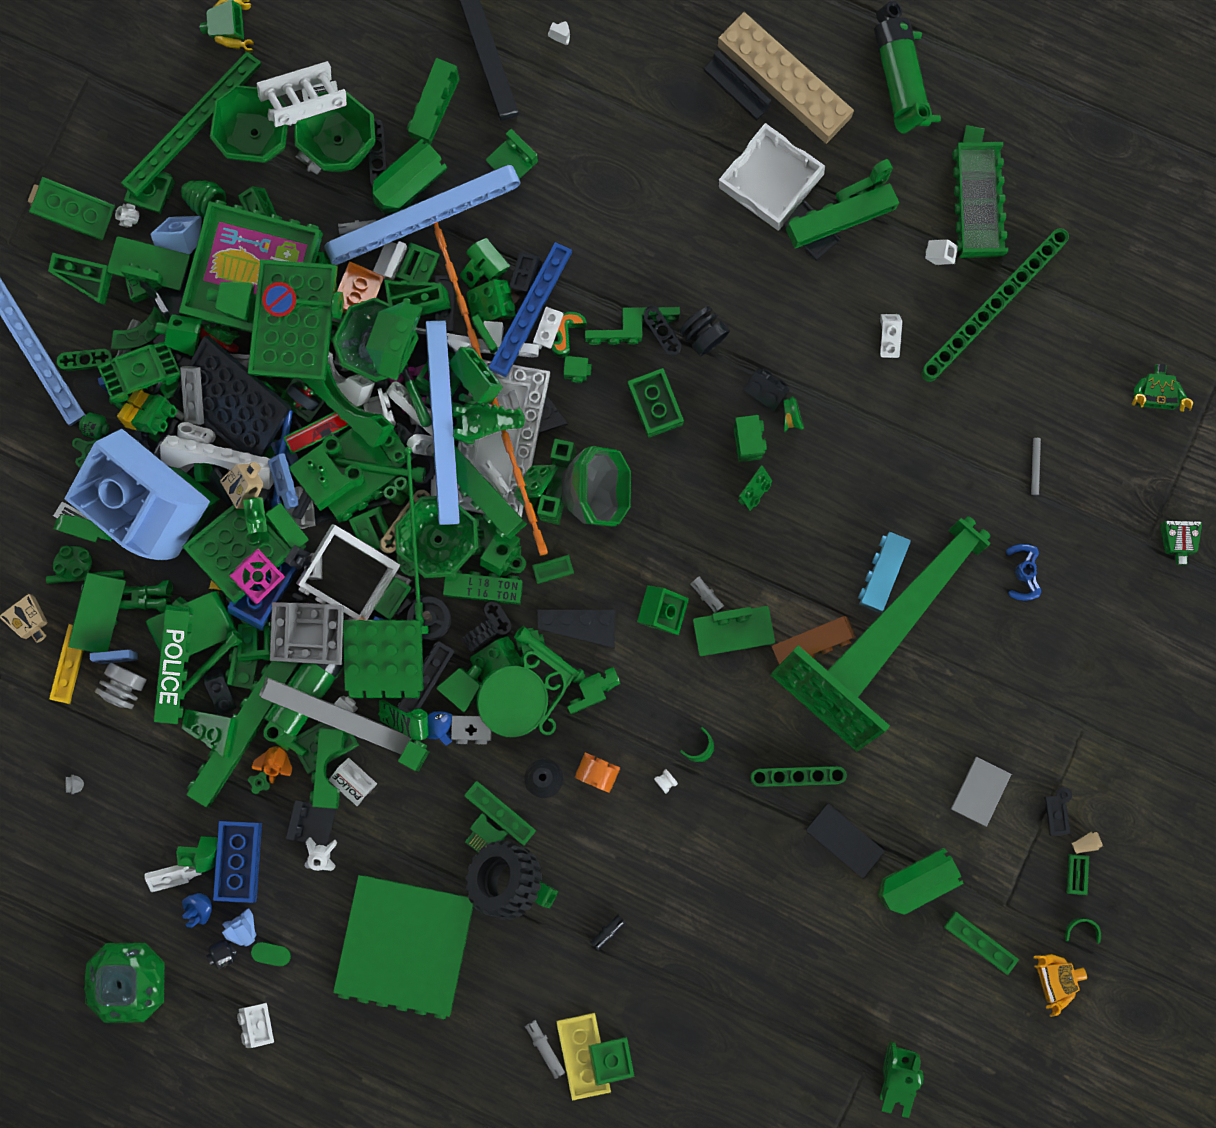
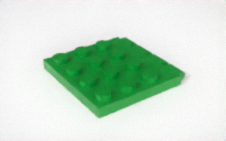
M344 620L345 691H349V698H364V691H366L367 698H383V691H385L386 698H402V691H404L405 698H419L420 691L423 690L422 620Z

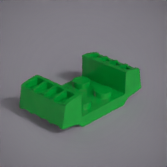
M165 341L136 349L97 366L111 400L115 404L128 401V394L162 381H165L168 386L179 381L181 377L170 347L165 345Z

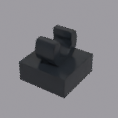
M294 545L284 561L288 565L300 570L303 566L308 569L311 564L308 557L311 553Z

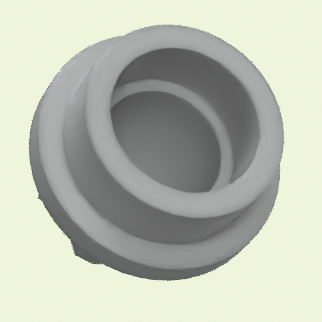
M74 775L66 777V793L71 792V794H74L83 789L84 782L80 777Z

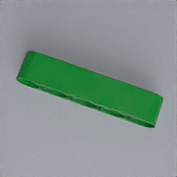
M838 766L757 769L751 773L750 782L756 787L836 785L843 783L847 774L842 767ZM834 770L841 772L842 777L839 781H835L832 778ZM799 771L803 774L801 782H796L793 779L794 772ZM814 771L822 773L821 781L817 782L813 779ZM757 772L764 775V781L760 784L754 780V775ZM776 772H781L784 776L781 783L775 782L773 778Z

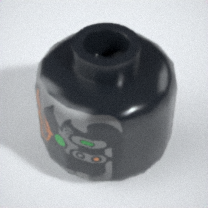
M221 940L209 946V954L206 955L210 965L215 964L218 969L234 963L235 956H237L231 941L227 942L226 940Z

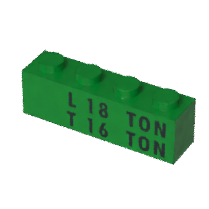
M458 570L453 576L445 577L443 595L450 598L521 605L523 580H519L518 576L511 575L508 578H500L499 575L489 573V576H481L480 572L470 571V574H462V571Z

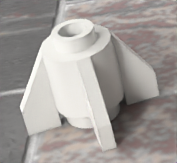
M309 837L306 841L309 857L304 866L317 871H332L336 865L330 860V852L336 846V840L328 844L327 847L323 845L316 846V843Z

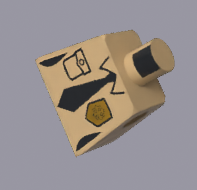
M256 462L235 465L220 481L236 509H244L243 500L258 497L263 487V481L258 475L261 467Z
M31 594L26 595L0 615V618L21 638L27 639L32 636L36 643L46 637L41 628L48 622L36 598Z

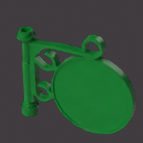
M522 626L516 632L514 638L520 643L527 644L532 650H528L523 654V666H503L491 672L484 679L477 694V710L482 722L498 735L519 737L531 732L537 726L542 734L551 735L555 732L556 723L548 716L564 695L571 681L581 683L585 678V673L582 669L576 670L563 658L534 638L529 629ZM528 655H536L556 671L548 673L544 677L543 682L535 672L529 669L537 667L540 660L536 659L533 664H528L526 661ZM559 674L562 686L558 683L555 686H550L548 684L549 678ZM561 686L559 694L547 709L548 694L546 689L557 690ZM546 719L551 722V729L549 731H544L542 728Z

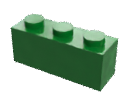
M460 347L450 360L449 366L452 368L453 373L462 381L464 388L471 393L473 400L479 404H491L503 386L473 348Z

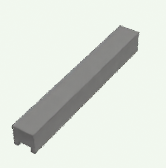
M265 677V682L259 693L261 698L399 754L403 753L408 742L411 740V738L393 728L268 677Z

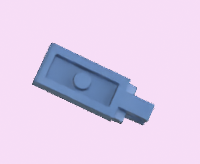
M278 454L268 460L278 497L282 498L285 509L295 508L299 505L298 496H296L285 454Z

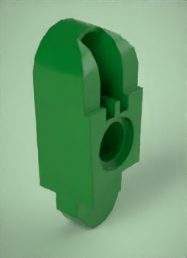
M69 515L59 516L53 527L55 530L92 542H96L97 537L103 540H112L108 534L100 530L91 520L75 515L74 517Z

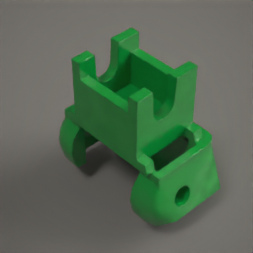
M892 1041L888 1044L883 1066L884 1084L880 1094V1100H883L881 1111L891 1114L895 1103L900 1102V1105H903L902 1117L909 1118L914 1098L917 1094L916 1091L920 1089L924 1080L923 1071L919 1070L921 1063L920 1055L910 1050L898 1048L896 1043ZM908 1057L909 1060L908 1062H902V1058Z

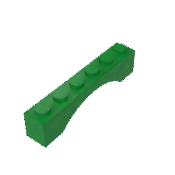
M329 364L327 365L326 381L301 379L342 420H345L368 445L376 447L385 444L394 426L382 414L366 412L352 404L337 386Z

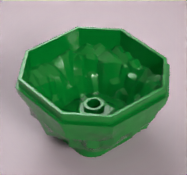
M437 496L420 497L414 503L418 572L424 578L453 576L478 548L477 520L458 504L459 524L439 525ZM409 509L395 524L396 553L414 568L411 514ZM438 536L442 538L440 543L435 542V538Z

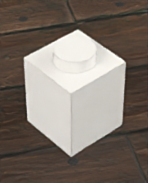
M948 239L929 240L925 259L935 265L954 264L958 246Z

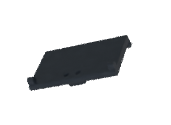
M804 199L783 226L786 228L790 219L799 216V218L806 216L808 212L814 209ZM837 233L803 245V247L817 261L839 242L841 238Z

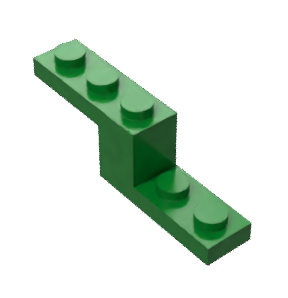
M647 307L623 308V330H585V342H589L590 345H599L601 342H608L610 345L627 342V344L634 345L642 342V320H645L644 310ZM658 307L668 322H674L676 319H679L680 307ZM649 311L648 318L652 317L656 322L657 312L653 313L652 311Z

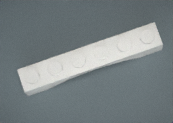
M167 435L160 445L161 461L168 466L180 468L192 463H209L231 470L237 464L256 462L261 467L258 475L263 481L262 488L270 489L274 483L268 464L270 459L267 457L251 455Z

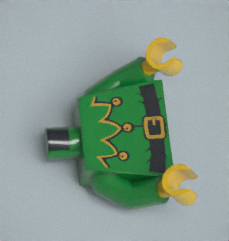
M1156 364L1154 374H1148L1145 378L1140 379L1133 389L1134 400L1132 405L1135 406L1136 402H1138V406L1141 408L1174 410L1180 404V411H1184L1185 407L1191 411L1193 401L1187 398L1180 383L1176 381V376L1166 375L1167 365Z

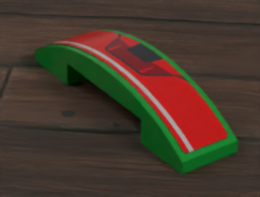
M334 411L284 436L283 439L290 453L294 454L350 425L345 420H342Z

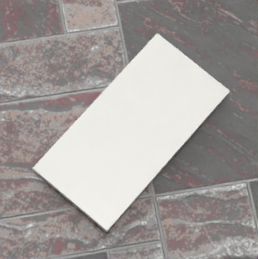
M483 360L489 368L492 361ZM512 365L507 377H503L495 372L492 373L503 386L498 395H506L510 391L515 390L519 406L524 413L525 423L522 428L506 429L514 449L513 453L517 466L520 468L524 479L527 470L533 463L550 371ZM499 431L477 439L474 444L459 441L458 449L487 481L489 478L480 468V465L482 463L486 464V461L489 459L491 460V463L497 472L502 474V479L511 490L508 495L505 493L503 498L522 517L524 506L513 496L517 490V483L512 471L513 466L509 454L506 452L501 437L502 432ZM457 484L458 504L466 511L485 514L481 509L478 511L470 503L472 499L469 496L465 497L458 490L460 486Z

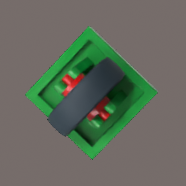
M295 378L281 395V398L292 407L291 410L307 422L312 420L325 402L301 379Z

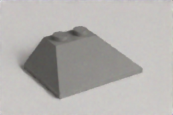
M272 602L270 661L342 665L344 606Z

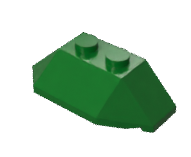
M402 302L378 312L366 349L379 375L398 380L423 310L422 307Z

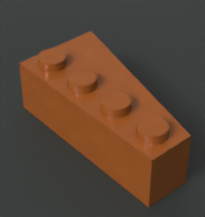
M843 616L775 644L772 648L780 664L797 645L811 657L815 658L817 653L822 652L823 655L833 651L832 647L837 645L843 647L850 644V640L855 639L856 636L848 617Z

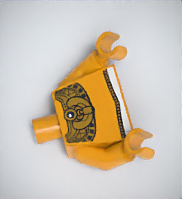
M1053 954L1034 956V959L1039 961L1038 965H1034V967L1038 969L1046 1002L1053 1003L1047 1005L1046 1009H1052L1050 1017L1057 1016L1075 998L1076 992L1079 991L1077 982L1087 979L1086 971L1084 968L1074 970L1072 963L1067 962L1065 958Z

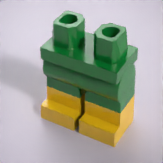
M141 389L132 393L128 400L129 403H125L117 417L126 428L146 433L150 432L152 435H156L158 431L164 432L168 424L166 419L174 417L178 411L165 397L144 393Z

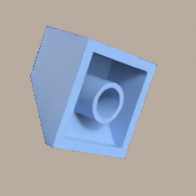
M201 216L168 217L151 233L154 246L191 254L197 247L202 223Z

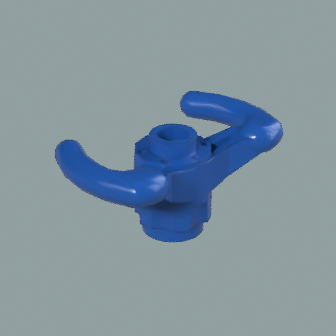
M1029 544L1014 545L1006 550L1007 555L1020 551L1028 552L1025 561L1016 567L1015 574L1020 581H1024L1031 591L1030 593L1023 594L1010 590L1008 595L1017 600H1033L1041 595V588L1036 582L1037 566L1035 564L1039 551L1036 546Z

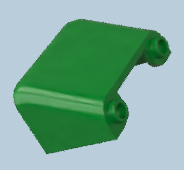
M218 591L208 593L180 605L190 607V613H193L192 625H188L187 631L191 632L190 644H186L185 650L189 651V656L218 643H225L227 634L232 629L238 631L232 615L228 613L226 600L223 594ZM165 612L146 621L160 653Z

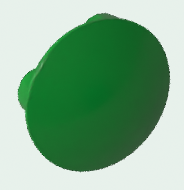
M63 546L54 559L53 570L59 578L66 581H75L84 577L86 572H89L92 559L89 552L82 547Z

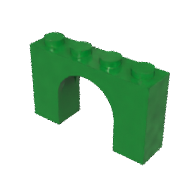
M559 439L554 440L551 460L552 465H556L558 469L548 484L546 494L541 495L537 511L540 521L557 525L560 523L564 507L562 501L563 471L568 468V465L576 457L577 451L573 442Z

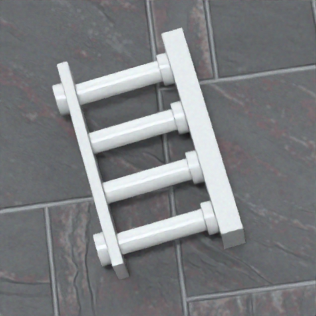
M328 61L257 83L260 101L269 99L275 109L273 111L275 127L346 106L345 89L335 91L330 82L331 66ZM322 83L328 94L318 97L312 86ZM305 88L310 100L300 102L294 91ZM287 94L293 105L282 108L277 97Z

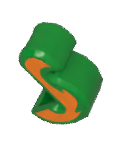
M563 313V318L556 334L558 341L554 340L552 345L553 353L559 358H563L570 353L568 328L587 327L586 319L580 313Z

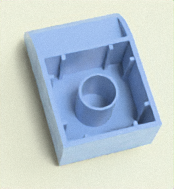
M123 429L94 443L64 498L123 548L139 556L154 560H168L180 554L182 546L187 542L210 503L205 496Z

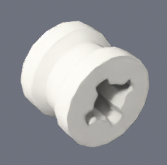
M667 769L663 771L660 777L654 778L665 793L669 792V788L678 784Z

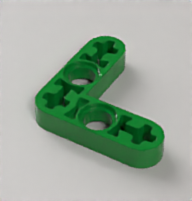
M889 159L876 164L872 169L870 177L836 193L835 196L840 203V200L845 197L853 198L861 191L867 190L868 192L873 190L875 186L887 182L893 169Z

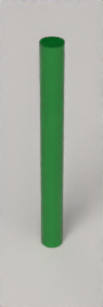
M124 570L91 572L115 578H124L125 576ZM57 575L46 576L47 584L74 582L63 580ZM85 576L75 581H84Z

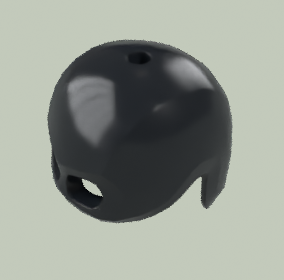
M400 422L397 423L395 429L405 447H408L407 441L411 436L415 434L427 435L428 433L419 424L416 426L415 432L409 426Z

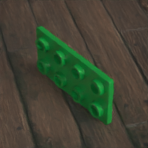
M118 236L107 272L180 291L190 255Z
M768 606L729 610L693 619L699 656L775 643Z

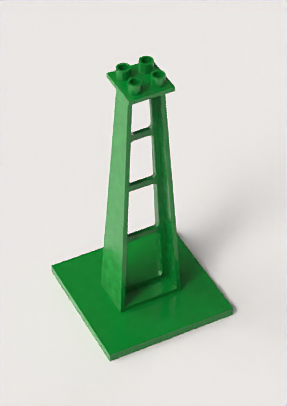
M969 516L964 520L960 518L948 530L955 538L828 671L797 645L770 674L773 679L856 752L885 733L890 727L889 724L858 697L971 551L979 555L990 545L988 541L990 534L984 529H981L978 533L973 528L976 522Z

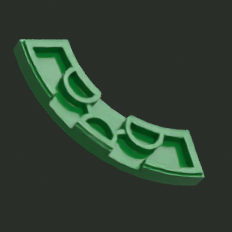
M154 306L149 317L139 326L128 330H113L111 350H128L140 347L159 335V333L155 332L158 321L166 324L168 322Z

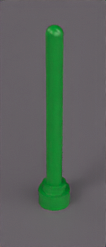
M340 457L334 459L336 465L348 467L355 464L365 470L408 477V470L406 468ZM417 467L413 468V470L411 469L412 479L415 482L423 483L426 468Z
M232 629L227 634L226 642L182 686V688H185V694L231 647L238 646L244 640L238 631Z

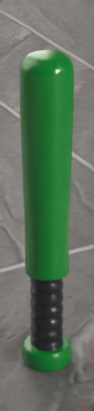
M407 363L402 372L405 386L420 424L426 428L432 424V420L416 384L410 376Z

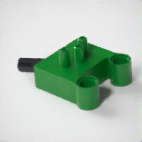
M327 436L322 444L289 467L290 472L303 488L298 500L299 505L292 512V516L295 518H303L311 500L321 511L353 487H359L364 483L365 476L358 465H349L345 469V475L343 476L329 458H336L342 454L343 448L337 437ZM332 444L337 445L333 450L328 449ZM353 473H359L357 478H350Z

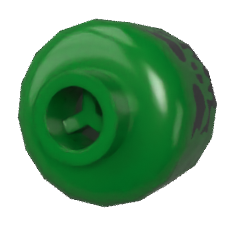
M89 412L81 417L79 430L86 437L101 439L103 435H107L109 424H107L105 416Z

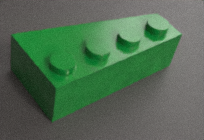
M438 58L435 59L420 101L415 107L414 117L410 119L407 126L410 138L418 141L423 139L424 143L427 142L431 145L459 82L456 65Z

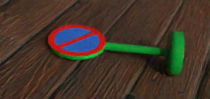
M283 282L272 283L265 289L262 296L265 310L276 317L290 314L296 304L331 307L332 317L341 319L344 308L342 292H335L331 302L297 299L294 289Z

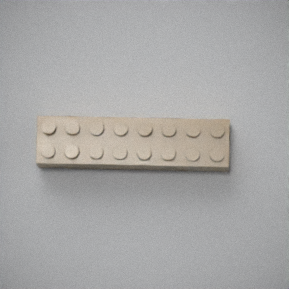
M745 12L719 37L718 47L826 144L852 118L854 110Z

